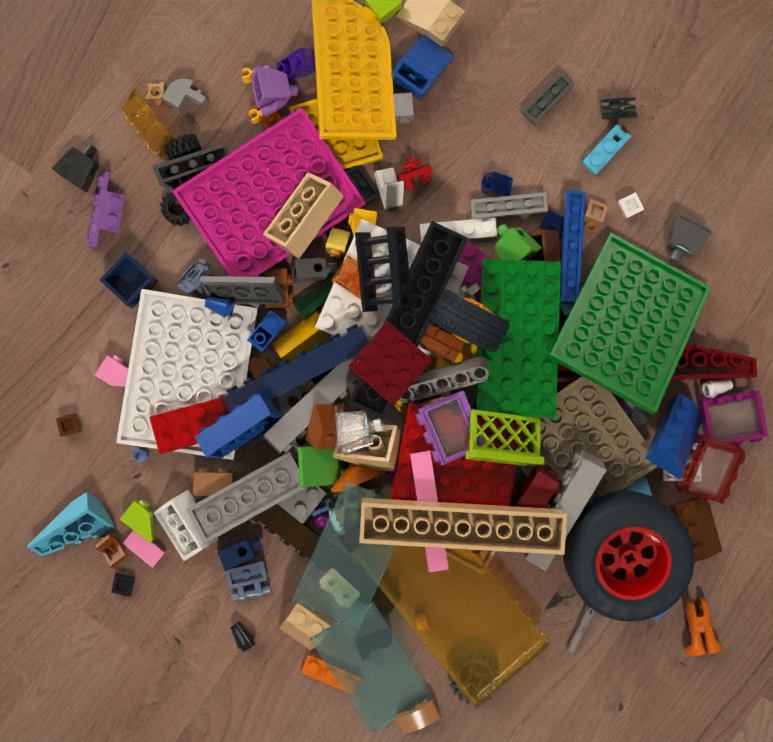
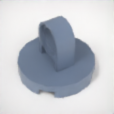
M205 259L198 260V265L192 264L180 278L182 283L178 284V287L184 293H189L196 289L200 294L208 296L206 292H203L199 281L201 276L209 275L211 265Z

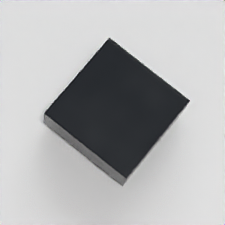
M116 573L111 593L128 597L132 596L136 577Z

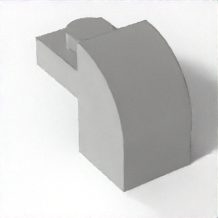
M189 79L174 81L168 86L162 96L165 104L181 113L189 100L204 109L209 104L206 94L196 89L194 81Z

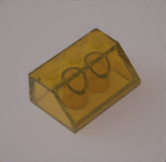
M135 89L122 108L126 114L123 118L130 126L135 125L138 129L135 133L142 141L146 139L149 143L146 147L153 156L157 153L162 158L166 155L164 146L169 141L172 142L174 138Z

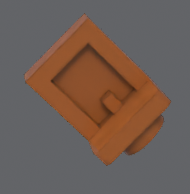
M110 534L101 538L94 546L96 550L102 552L108 565L113 569L129 557L120 540Z

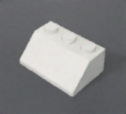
M189 490L171 499L153 512L183 561L219 539L217 537L206 544L203 542L187 511V508L196 504L195 498L190 494Z

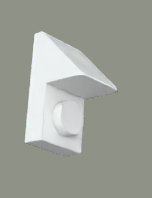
M394 168L376 171L374 176L384 209L402 206L404 182L397 181Z

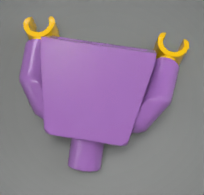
M270 65L257 66V68H253V71L249 68L242 70V80L246 84L252 82L256 106L260 108L259 111L256 109L249 111V117L256 115L255 118L251 119L252 124L259 123L261 116H268L283 108L291 96L296 97L298 94L297 85L289 84L287 74L276 70Z

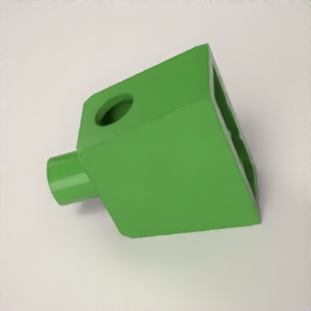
M503 224L496 230L501 239L495 244V249L501 260L529 261L541 249V246L520 227L509 229L506 224Z

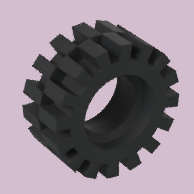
M195 134L179 136L164 146L169 161L202 150Z
M167 192V196L162 198L163 203H160L162 207L160 210L164 218L173 225L183 226V224H189L191 219L185 211L180 215L173 213L172 205L178 200L173 192Z

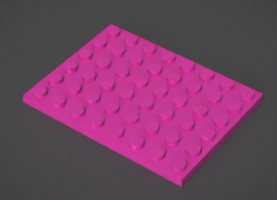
M302 107L172 191L230 277H258L291 255L266 238L263 233L307 173L332 183L344 196L314 239L347 218L350 213H354V208L361 209L366 205L325 141L319 139V132Z

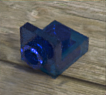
M497 172L487 173L481 181V192L510 196L513 178Z

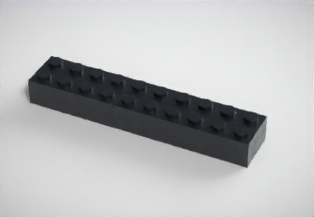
M431 221L409 268L413 307L394 309V304H392L385 319V322L388 321L417 347L429 324L430 313L434 310L433 307L437 304L436 301L440 298L441 292L444 291L468 240V237L434 221ZM360 377L347 402L383 420L391 405Z

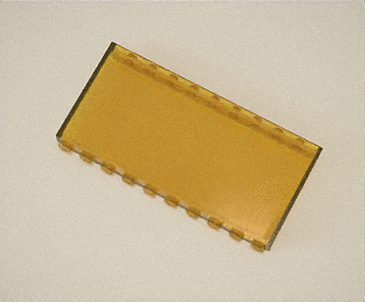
M364 543L352 551L353 555L476 708H479L549 647L546 642L548 640L546 635L541 630L537 631L535 629L533 619L529 615L525 616L522 613L521 609L523 607L516 599L512 600L510 598L508 588L504 584L500 585L497 582L498 576L491 568L488 570L484 566L485 560L479 553L475 554L471 549L445 548L449 569L430 573L427 566L425 547Z

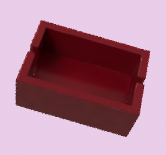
M543 465L534 466L510 502V506L548 508L550 504L548 502L551 496H556L560 489L557 473Z

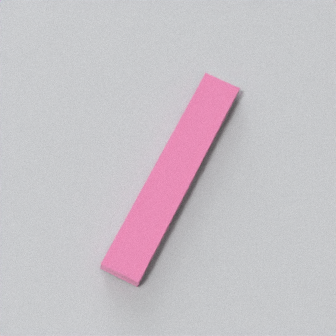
M430 450L411 453L410 458L417 501L438 502ZM425 547L429 573L449 569L445 548Z

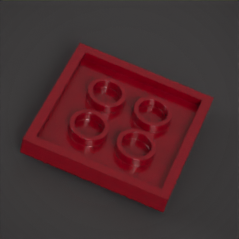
M386 321L348 367L394 406L433 360L392 324Z

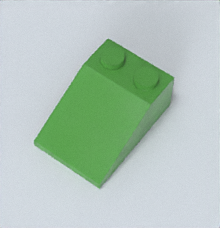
M314 446L298 447L300 488L335 484L347 469L345 461L333 458L334 449L318 450Z

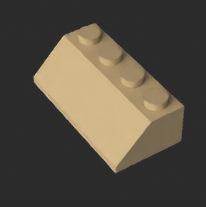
M307 173L263 235L284 251L299 259L344 196L332 183Z

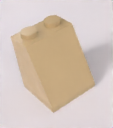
M301 596L279 629L309 650H312L330 628L333 617Z

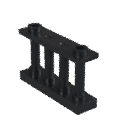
M387 227V235L371 237L370 232L355 233L362 312L378 311L377 305L391 303L394 304V309L413 307L405 227ZM388 243L389 255L373 257L372 245ZM390 263L391 275L375 277L374 265ZM392 283L393 295L376 296V285Z

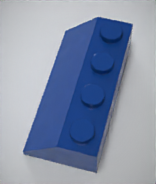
M678 393L667 403L645 458L678 479L682 477L701 425L699 412L694 401Z
M254 394L247 399L248 402L235 406L227 416L223 415L215 420L216 423L212 426L202 428L199 431L200 434L195 436V439L205 457L222 459L278 422L283 417L282 413L267 396Z

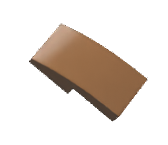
M434 700L416 704L414 710L397 714L396 721L403 734H407L441 718V714Z

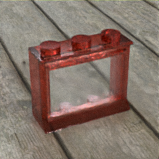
M696 433L695 437L699 443L696 450L692 449L690 452L691 462L688 467L685 466L683 481H676L675 486L680 493L685 492L724 504L725 499L730 495L732 483L737 479V471L740 464H743L745 460V451L739 445Z

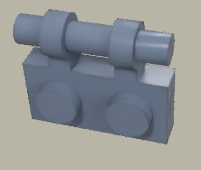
M264 561L234 567L225 571L229 589L237 588L238 593L231 594L233 602L238 600L241 602L247 601V598L255 596L260 598L264 597V594L271 593L269 585L264 587L261 585V582L268 580ZM254 584L255 589L245 591L244 586Z

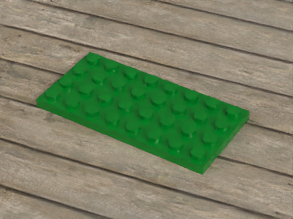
M482 259L481 304L488 307L494 314L509 321L510 328L506 332V336L503 338L497 351L490 352L479 347L478 357L488 359L490 367L488 379L477 383L476 410L523 417L556 419L558 363L548 358V355L559 335L561 262Z

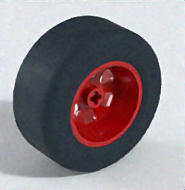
M616 491L601 495L585 505L565 538L563 560L572 584L579 596L589 607L610 619L634 622L647 620L664 613L682 597L693 575L695 556L693 543L687 529L662 502L640 492ZM632 531L643 535L636 544L629 542ZM620 535L622 543L619 546L613 547L609 544V541ZM647 546H652L653 557H642L641 550ZM604 553L613 554L614 562L603 565L602 555ZM638 564H642L646 567L641 573L635 576L633 569ZM619 567L626 569L625 579H617L613 577V573Z

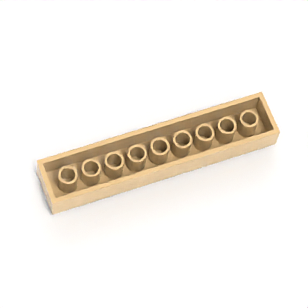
M362 498L359 543L564 555L567 513L563 509Z

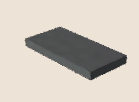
M200 277L199 282L209 297L231 299V302L235 304L283 305L286 301L275 277Z

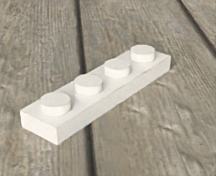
M495 217L436 222L468 237V240L497 237ZM430 223L419 225L421 242Z

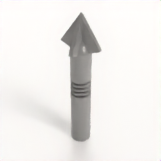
M589 606L584 608L586 612L580 622L581 624H579L567 648L571 653L575 652L592 616H596V611Z

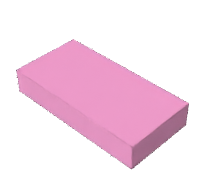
M134 530L123 542L127 548L152 568L166 553L154 542L149 543Z

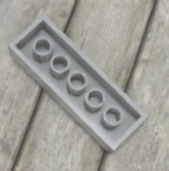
M583 449L573 457L571 469L564 472L560 489L556 496H552L553 499L548 506L549 509H563L567 513L566 537L606 472L603 460ZM524 553L525 560L545 571L556 555Z

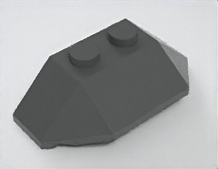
M226 143L152 167L159 185L172 192L229 155Z

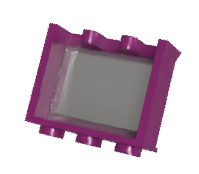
M750 390L697 401L706 441L705 446L712 447L713 450L722 449L725 444L730 443L731 446L742 445L743 441L746 440L759 442L762 441V437L768 436L759 390Z

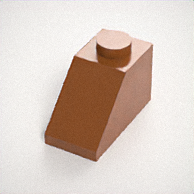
M314 403L305 440L318 450L334 449L338 427L333 405L330 403Z

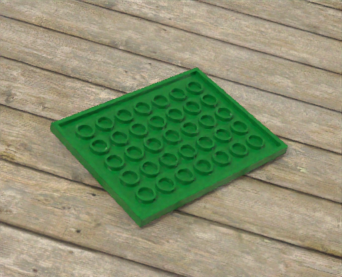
M610 233L548 358L654 415L657 412L711 287Z

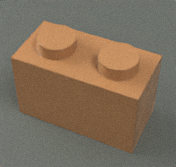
M199 468V472H194L193 496H211L235 482V472H230L229 468H218V472H211V468Z

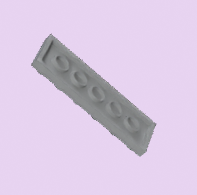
M288 452L187 508V511L203 542L206 544L307 487L300 488L299 466L291 452Z

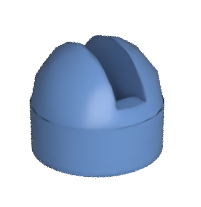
M134 447V461L143 462L149 457L147 452L149 450L146 447Z

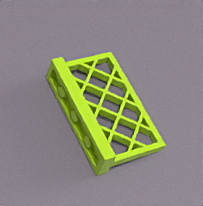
M471 410L470 449L466 451L465 459L531 467L544 465V457H540L541 419ZM477 415L482 416L486 421L482 427L477 423ZM495 418H499L503 424L499 429L492 423ZM513 420L519 425L515 432L509 425ZM529 422L534 423L532 434L526 428ZM488 426L494 432L490 438L484 433ZM505 428L511 435L507 440L501 435ZM521 431L528 437L523 443L517 436ZM479 435L485 441L481 447L476 446V439ZM496 437L502 443L498 449L492 443ZM513 439L519 445L515 451L509 445ZM529 441L534 446L533 453H530L525 447Z

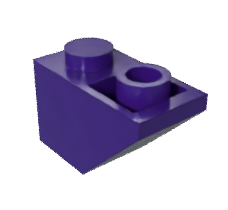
M297 49L276 63L278 71L285 72L288 80L312 74L315 72L314 49Z

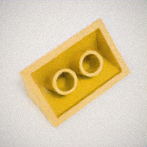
M318 310L272 343V346L282 360L288 359V361L295 359V354L303 350L307 353L313 350V345L321 341L323 344L330 341L329 337L332 334L315 327L320 316Z

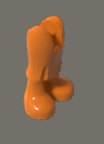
M705 597L698 598L697 600L699 612L695 611L692 599L685 600V612L689 624L688 632L691 634V645L685 649L686 656L706 655V653L713 654L723 651L721 643L716 641L713 632L714 627L710 620L709 606ZM700 633H704L705 646L703 645Z

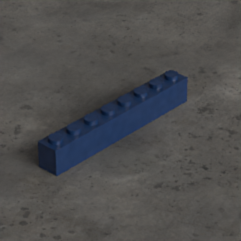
M354 324L346 329V333L342 335L336 333L329 337L330 341L324 344L321 341L313 345V350L307 353L303 350L294 355L295 359L291 361L285 359L277 364V368L273 370L268 368L260 372V377L254 379L252 376L243 381L244 385L230 387L223 396L230 412H232L231 410L235 406L248 402L247 399L254 394L265 395L270 400L357 356L371 340L363 324L360 326Z

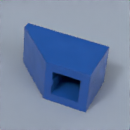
M270 310L247 341L263 352L276 340L288 323Z

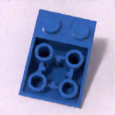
M423 35L392 71V80L422 102L455 56L426 35Z

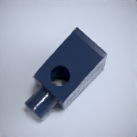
M245 538L217 551L225 571L254 558L253 552L263 547L259 538L249 542ZM244 547L246 549V553L243 555H239L238 549Z

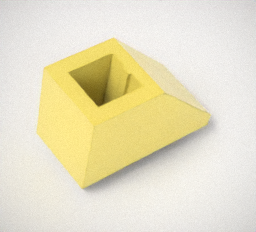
M336 228L331 229L325 246L327 253H330V257L341 259V256H346L351 232Z

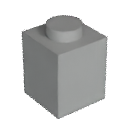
M412 93L393 94L395 122L407 124L413 121Z

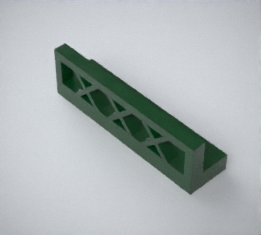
M338 272L293 303L304 320L324 307Z

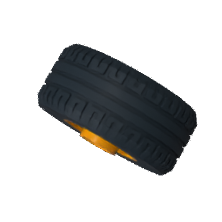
M447 289L441 292L440 298L436 301L437 304L433 307L434 310L430 313V320L464 342L472 343L490 352L497 351L500 343H502L503 338L506 336V332L510 328L509 321L494 314L488 307L471 298H463Z

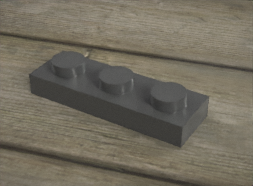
M561 71L522 110L521 114L535 126L575 84Z

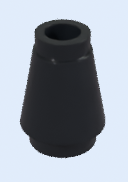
M241 622L230 627L237 647L242 652L256 644L255 638Z

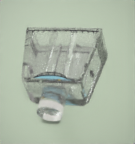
M366 411L335 413L339 448L344 455L372 445L374 443L373 433L383 431L381 419L371 421Z

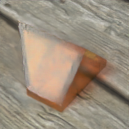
M347 255L331 281L361 300L358 261Z

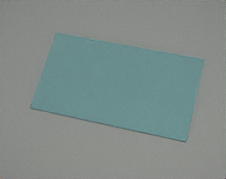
M346 480L292 600L358 629L396 545L359 543L362 498H388Z
M374 602L310 638L371 733L395 720L397 714L410 711L415 708L416 704L426 702L432 698Z

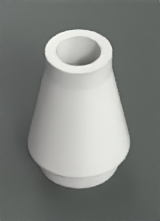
M731 379L706 380L702 384V392L707 398H715L733 388Z

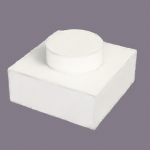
M636 193L617 202L625 219L644 210Z

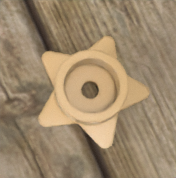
M164 82L159 84L149 83V93L145 98L147 100H154L160 106L162 96L165 93Z

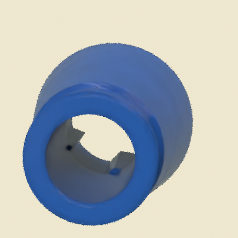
M208 296L204 307L225 318L226 316L231 317L235 303L231 302V299Z

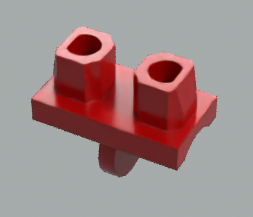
M409 156L407 157L408 163L403 164L402 168L403 170L409 168L411 170L396 175L398 181L404 182V189L409 190L415 187L413 177L419 176L421 184L432 182L430 171L433 170L429 164L416 168L415 166L421 164V160L413 161L412 157Z

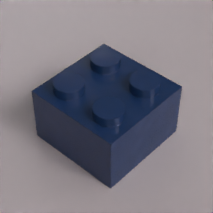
M127 252L99 279L126 306L132 309L140 301L141 289L151 290L158 282L149 271Z

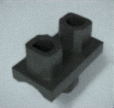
M619 97L616 99H601L600 101L602 120L637 117L636 97Z

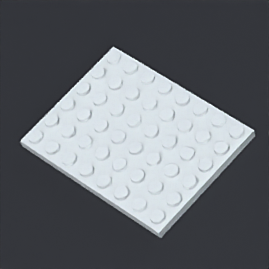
M141 289L116 443L158 449L149 419L150 416L223 397L227 393L226 390L230 387L244 385L243 381L247 378V365H249L252 346L247 339L254 332L258 308L235 305L231 317L226 316L224 318L204 307L206 299ZM199 444L174 450L175 452L205 456ZM235 450L225 456L224 459L233 460Z

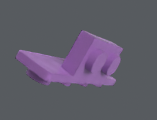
M106 171L101 173L96 181L98 192L93 198L95 208L94 213L92 212L90 216L91 231H88L86 237L89 248L97 247L99 230L119 233L125 195L107 191L110 173Z

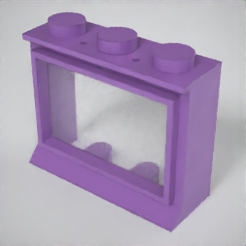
M458 391L416 409L418 413L415 415L417 422L420 426L423 425L425 433H423L426 443L432 446L433 451L431 455L435 463L438 462L439 465H444L466 455V451L470 449L471 408L464 391ZM479 435L476 439V446L481 447L485 441Z

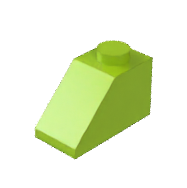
M135 500L120 520L146 541L152 543L156 539L153 510L150 509L151 505L145 500Z

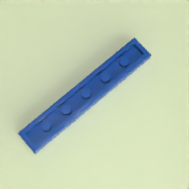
M566 190L560 276V303L574 304L580 293L586 192Z

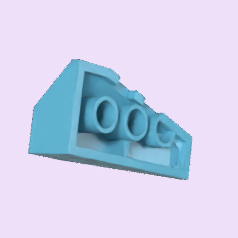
M86 492L72 501L28 544V549L40 556H45L64 549L65 545L74 542L76 545L80 544L85 538L91 536L93 539L100 537L114 528V523L102 503Z

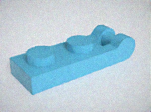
M618 123L581 163L593 175H596L631 137L628 132L625 133L621 129L622 127ZM614 135L621 139L618 143L613 139Z

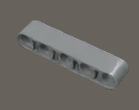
M475 357L423 372L399 401L408 403L486 381L489 377V361L485 357Z

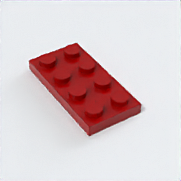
M223 397L150 416L149 419L159 455L198 444L195 436L200 434L199 431L202 428L212 426L216 423L215 420L217 418L230 414V410Z

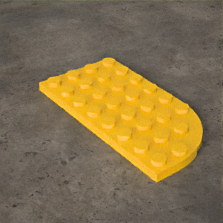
M311 0L319 139L395 140L397 135L393 80L391 77V53L388 35L384 26H381L376 15L368 7H363L354 2V0Z

